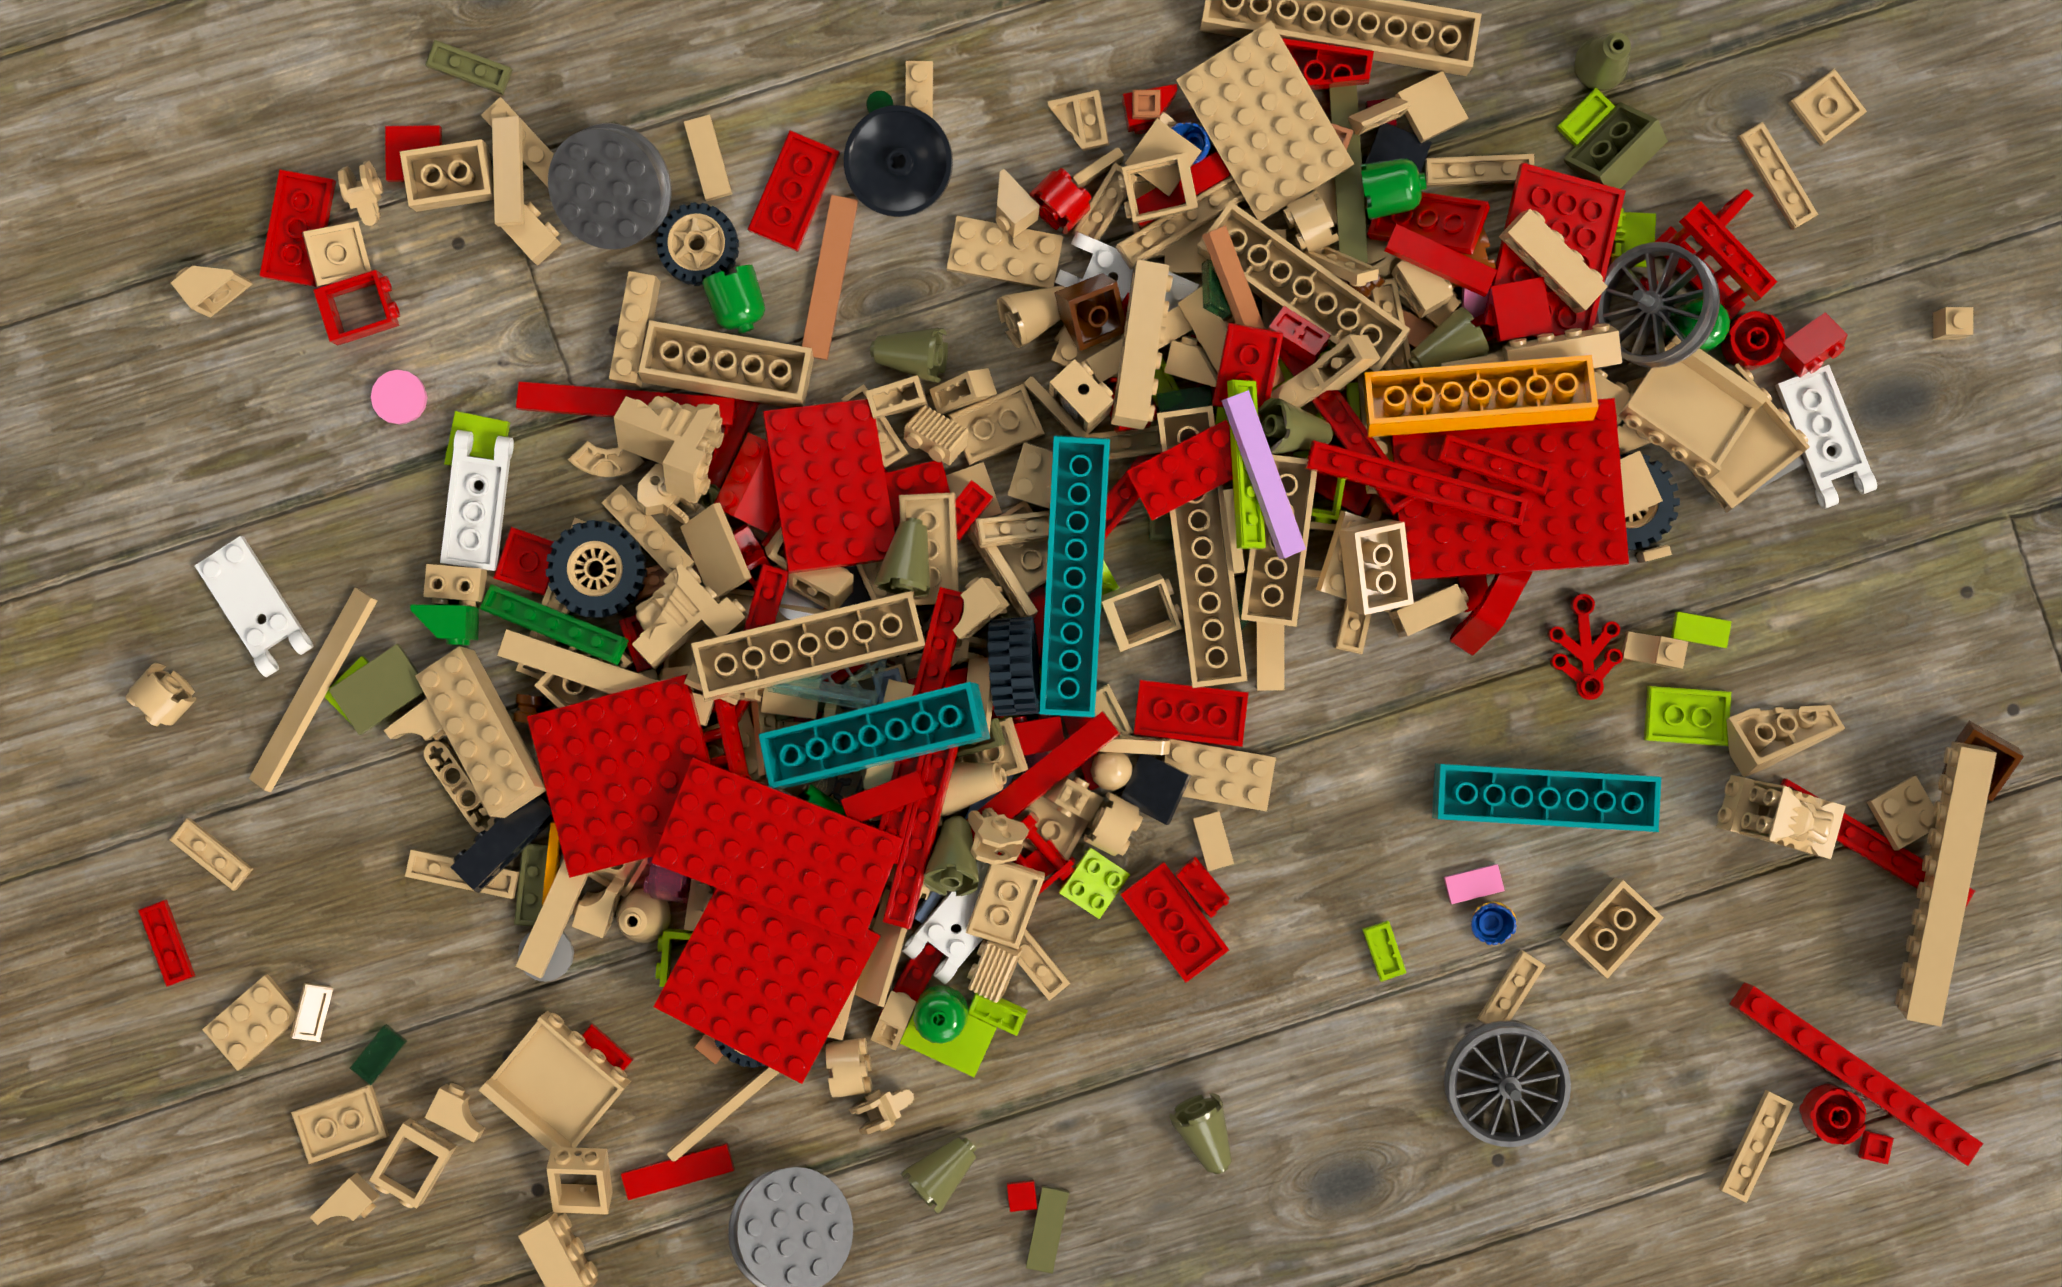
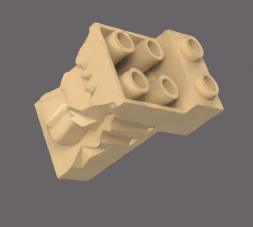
M626 396L614 416L618 448L663 464L666 492L694 503L698 502L701 495L707 493L710 486L708 470L712 460V452L715 447H720L724 437V433L721 432L723 419L720 417L719 405L698 404L697 407L690 404L679 405L666 396H656L647 406L641 400H635Z
M680 563L665 578L664 586L656 590L650 599L636 606V617L644 632L639 635L640 637L632 645L650 666L656 670L704 626L715 638L741 631L746 623V609L736 599L731 602L726 597L720 602L717 594L709 586L704 589L700 585L702 582L700 576L691 566L685 569Z
M1731 775L1725 787V798L1718 812L1716 828L1831 859L1846 806L1803 794L1787 786Z

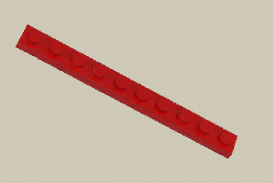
M943 587L939 588L912 696L943 689L946 686L958 638L953 629L960 622L964 612V599L961 597L963 592ZM926 754L896 761L891 780L920 770L921 773ZM913 803L882 814L879 829L903 838L894 864L899 862Z

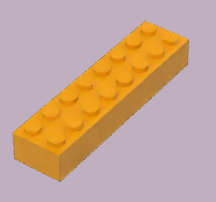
M1592 355L1365 372L1363 389L1368 437L1594 420L1598 409Z

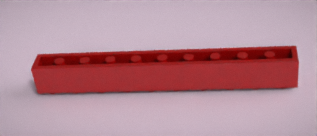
M1744 982L1729 1003L1730 1006L1954 1160L1969 1166L1984 1144L1755 986Z

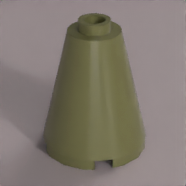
M1615 32L1593 37L1584 42L1575 56L1574 68L1580 82L1593 90L1595 88L1610 90L1619 85L1629 69L1630 40L1626 35Z
M1463 307L1455 310L1410 352L1411 359L1408 361L1411 368L1441 367V363L1488 355L1489 346L1480 326L1475 327L1470 322L1474 319L1471 313Z
M931 328L881 335L875 341H872L870 355L880 365L912 376L918 375L921 379L938 383L942 380L938 378L939 373H945L948 360V343L943 342L942 335L947 336L944 328Z
M1270 398L1258 410V414L1261 415L1259 420L1272 454L1310 450L1313 440L1329 444L1332 440L1333 432L1328 422L1282 399Z
M906 518V521L900 522L875 578L874 585H878L877 588L894 594L914 591L913 597H926L929 595L927 527L922 524V520Z
M953 816L944 821L924 872L925 886L940 895L947 896V891L956 892V896H965L975 892L978 888L979 873L977 861L970 852L974 843L972 828L965 818Z
M1209 1093L1211 1098L1203 1099L1202 1094L1178 1104L1174 1108L1176 1111L1175 1115L1173 1116L1170 1113L1169 1117L1172 1125L1206 1171L1221 1174L1228 1169L1232 1162L1223 1102L1220 1096L1215 1093Z
M957 1137L904 1169L900 1174L904 1179L909 1175V1185L929 1207L935 1204L934 1212L939 1214L977 1158L974 1154L977 1149L966 1137L963 1140Z

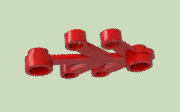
M1579 594L1572 599L1571 609L1577 614L1580 645L1566 635V631L1560 626L1552 627L1548 631V638L1553 643L1561 644L1582 662L1583 673L1569 663L1568 657L1565 654L1553 655L1550 664L1554 669L1562 670L1576 682V690L1580 697L1586 700H1594L1603 693V679L1615 665L1623 660V654L1619 649H1609L1604 655L1605 661L1594 672V659L1612 638L1619 635L1620 626L1614 621L1606 622L1602 626V633L1592 644L1589 614L1595 608V601L1588 594ZM1579 600L1585 602L1584 610L1578 609L1577 603ZM1610 624L1615 627L1613 635L1607 632V627ZM1556 629L1561 632V637L1558 640L1553 637V631ZM1613 651L1618 655V659L1615 662L1610 660V653ZM1559 656L1564 660V664L1561 667H1558L1555 663L1556 658ZM1588 681H1591L1594 686L1590 692L1585 689V684Z

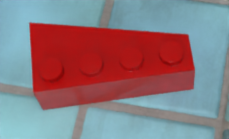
M1282 38L1311 90L1369 84L1374 51Z

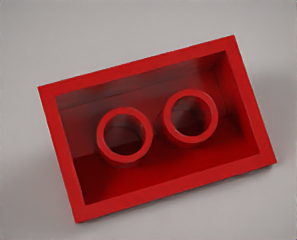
M748 432L714 504L720 503L724 513L771 535L779 514L768 444L766 440Z

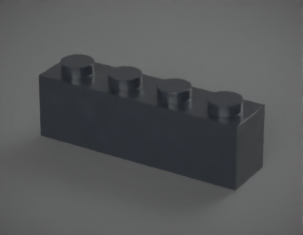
M537 796L507 817H496L494 819L495 824L488 831L483 830L474 838V845L468 850H462L453 859L455 863L451 868L475 892L480 893L554 820L551 807L540 796Z

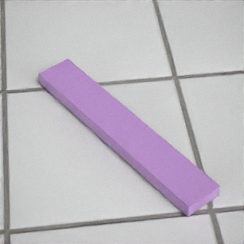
M1249 390L1221 400L1279 560L1305 550L1306 547Z

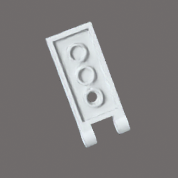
M1076 231L1071 244L1093 253V256L1083 279L1060 269L1055 283L1069 287L1101 273L1108 276L1109 273L1115 272L1118 274L1117 283L1121 301H1123L1127 292L1130 293L1133 269L1130 270L1116 248ZM1169 272L1168 275L1173 276L1170 292H1166L1165 301H1169L1168 312L1179 306L1178 302L1196 291L1199 284Z
M1826 365L1812 374L1808 372L1801 378L1797 376L1776 384L1775 387L1784 410L1790 418L1789 423L1795 430H1801L1808 438L1807 443L1810 448L1802 455L1816 488L1815 494L1819 505L1823 509L1837 505L1839 498L1831 480L1852 472L1854 474L1855 487L1860 494L1863 495L1876 490L1877 482L1875 476L1870 469L1830 366ZM1829 446L1835 448L1834 456L1827 454L1826 450Z
M457 430L454 437V451L440 563L495 571L498 564L509 466L514 449V440L511 437L498 436L495 442L494 460L471 457L473 432ZM477 480L482 481L484 484L481 491L476 490L474 487Z
M239 536L195 565L251 653L257 669L263 676L268 677L279 670L276 660L268 649L288 637L292 647L300 655L313 648L311 639L301 627L245 537ZM260 614L266 616L264 624L258 623L257 618Z
M976 860L979 873L977 890L965 896H956V892L950 891L902 947L901 951L911 959L919 955L927 942L944 953L947 957L940 963L933 975L943 984L951 980L959 966L983 940V938L967 934L966 928L989 863ZM959 924L961 930L955 933L951 930V926Z

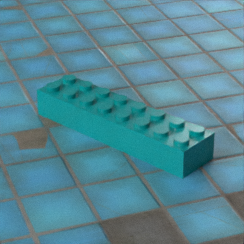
M973 682L758 734L768 784L770 787L780 790L990 739L979 684Z
M1435 763L1432 818L1440 820L1659 832L1662 777Z

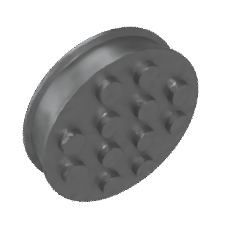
M614 123L596 124L573 134L556 150L548 172L549 195L557 216L573 235L585 243L598 248L622 249L636 244L652 234L662 224L669 210L672 191L671 179L663 157L646 137L624 125Z
M791 1167L767 1172L749 1183L740 1193L733 1206L728 1227L730 1250L739 1270L757 1287H822L840 1271L851 1249L853 1220L847 1200L835 1183L825 1175L812 1169Z

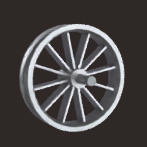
M1651 242L1626 251L1608 267L1604 281L1608 287L1601 294L1594 325L1610 324L1611 320L1638 314L1619 331L1621 343L1642 324L1632 352L1627 351L1620 344L1621 357L1643 367H1666L1688 358L1704 344L1711 334L1718 317L1720 295L1718 284L1712 271L1700 258L1675 244ZM1668 255L1670 257L1657 285L1654 257ZM1679 258L1687 260L1692 266L1669 286ZM1646 260L1649 291L1646 290L1630 270ZM1625 274L1630 277L1639 289L1633 293V296L1615 291L1616 286ZM1697 274L1699 275L1703 289L1673 296ZM1612 295L1633 300L1639 304L1638 306L1609 313ZM1703 297L1700 316L1674 308V304ZM1672 313L1698 320L1686 338L1669 318ZM1662 321H1665L1681 340L1678 345L1665 351ZM1654 325L1657 354L1641 355Z
M1514 1021L1491 1022L1477 1027L1465 1035L1450 1054L1444 1075L1446 1097L1459 1122L1469 1133L1481 1141L1501 1147L1523 1146L1544 1137L1561 1120L1570 1099V1074L1561 1053L1544 1034L1531 1026ZM1500 1035H1520L1510 1066L1506 1067ZM1494 1036L1501 1067L1498 1069L1476 1047L1479 1043ZM1527 1037L1543 1046L1516 1070ZM1472 1049L1494 1071L1492 1076L1461 1066L1463 1060ZM1550 1053L1556 1070L1523 1076L1544 1056ZM1458 1072L1491 1082L1490 1084L1456 1090ZM1558 1077L1555 1096L1522 1086V1084ZM1492 1091L1466 1115L1464 1114L1458 1098ZM1521 1091L1553 1101L1551 1107L1542 1118L1521 1097ZM1498 1098L1488 1130L1471 1121ZM1507 1098L1514 1132H1495ZM1513 1100H1520L1538 1121L1530 1127L1519 1131Z

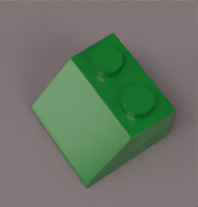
M410 605V610L437 638L446 639V644L470 645V640H478V607L463 605Z

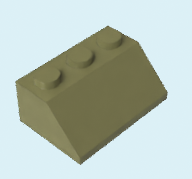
M1620 102L1564 158V161L1581 179L1621 189L1668 140L1658 119Z

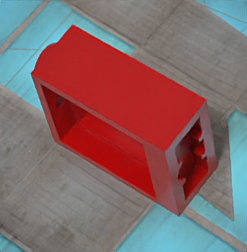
M377 270L313 290L329 342L337 346L400 326L397 319L400 317L399 308L395 301L392 302L389 294L392 291L390 280ZM376 284L386 319L345 332L334 297Z

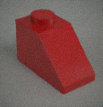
M1177 84L1146 89L1160 90V116L1176 97ZM1132 92L1124 93L1122 104L1128 132L1134 131L1135 134L1147 133L1156 119H1132Z

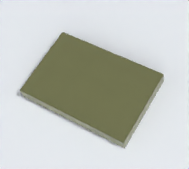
M400 644L394 645L329 689L358 735H363L424 693L415 677L419 672Z

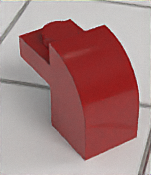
M746 523L734 530L733 535L752 577L748 581L755 590L762 564L773 567L774 565Z

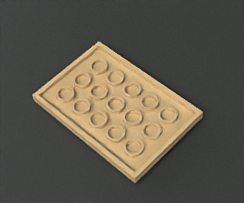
M1272 21L1264 24L1176 79L1259 222L1355 165Z

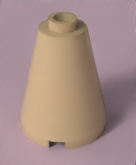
M1064 286L1007 294L997 299V311L1001 323L1006 322L1009 330L1005 331L1015 347L1026 346L1061 320L1054 292L1064 289Z
M954 762L941 816H949L1001 791L1007 781L1005 770L996 763Z
M635 889L629 892L626 897H623L618 904L616 911L618 927L632 941L648 943L657 940L659 935H663V931L668 928L671 922L669 903L661 893L653 889Z

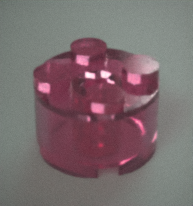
M654 856L649 857L648 865L651 866L649 876L644 881V892L649 893L652 899L687 903L689 897L685 896L687 891H690L692 878L651 863Z

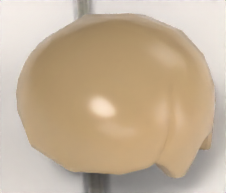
M1100 752L1093 758L1090 771L1093 781L1099 787L1114 791L1123 787L1129 781L1132 775V764L1129 757L1124 753Z

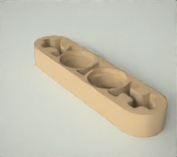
M443 741L429 743L424 750V758L471 827L479 833L483 830L488 831L495 824L494 819L496 817L489 816L490 819L487 821L488 827L486 825L480 826L478 822L481 818L478 813L475 812L471 815L469 812L482 804L483 808L478 809L483 816L489 815L455 753ZM433 748H442L444 752L441 753V757L445 762L451 759L452 763L445 765L440 770L439 766L443 765V762L439 758L433 759L432 755L435 753ZM450 768H455L460 773V779L455 784L450 783L446 778V773ZM467 790L472 791L476 796L475 803L471 806H467L462 802V794Z

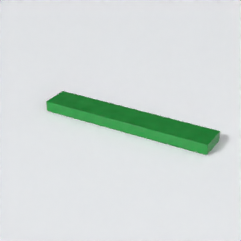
M490 584L479 608L484 612L617 666L629 642L628 639L492 584Z

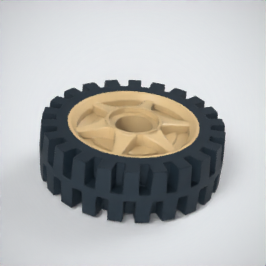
M694 202L687 206L683 204L679 206L678 210H672L670 212L671 215L663 220V225L659 227V235L656 238L657 252L666 270L677 280L694 286L703 285V279L721 271H724L725 276L728 275L731 267L733 268L736 264L735 260L739 254L738 235L730 219L718 208L709 206L706 203L697 204ZM703 239L705 241L703 248L697 251L692 250L693 241Z

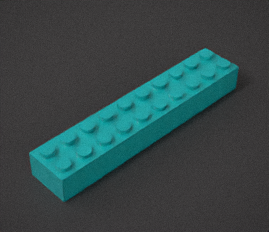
M1054 436L1039 714L1095 717L1110 438Z

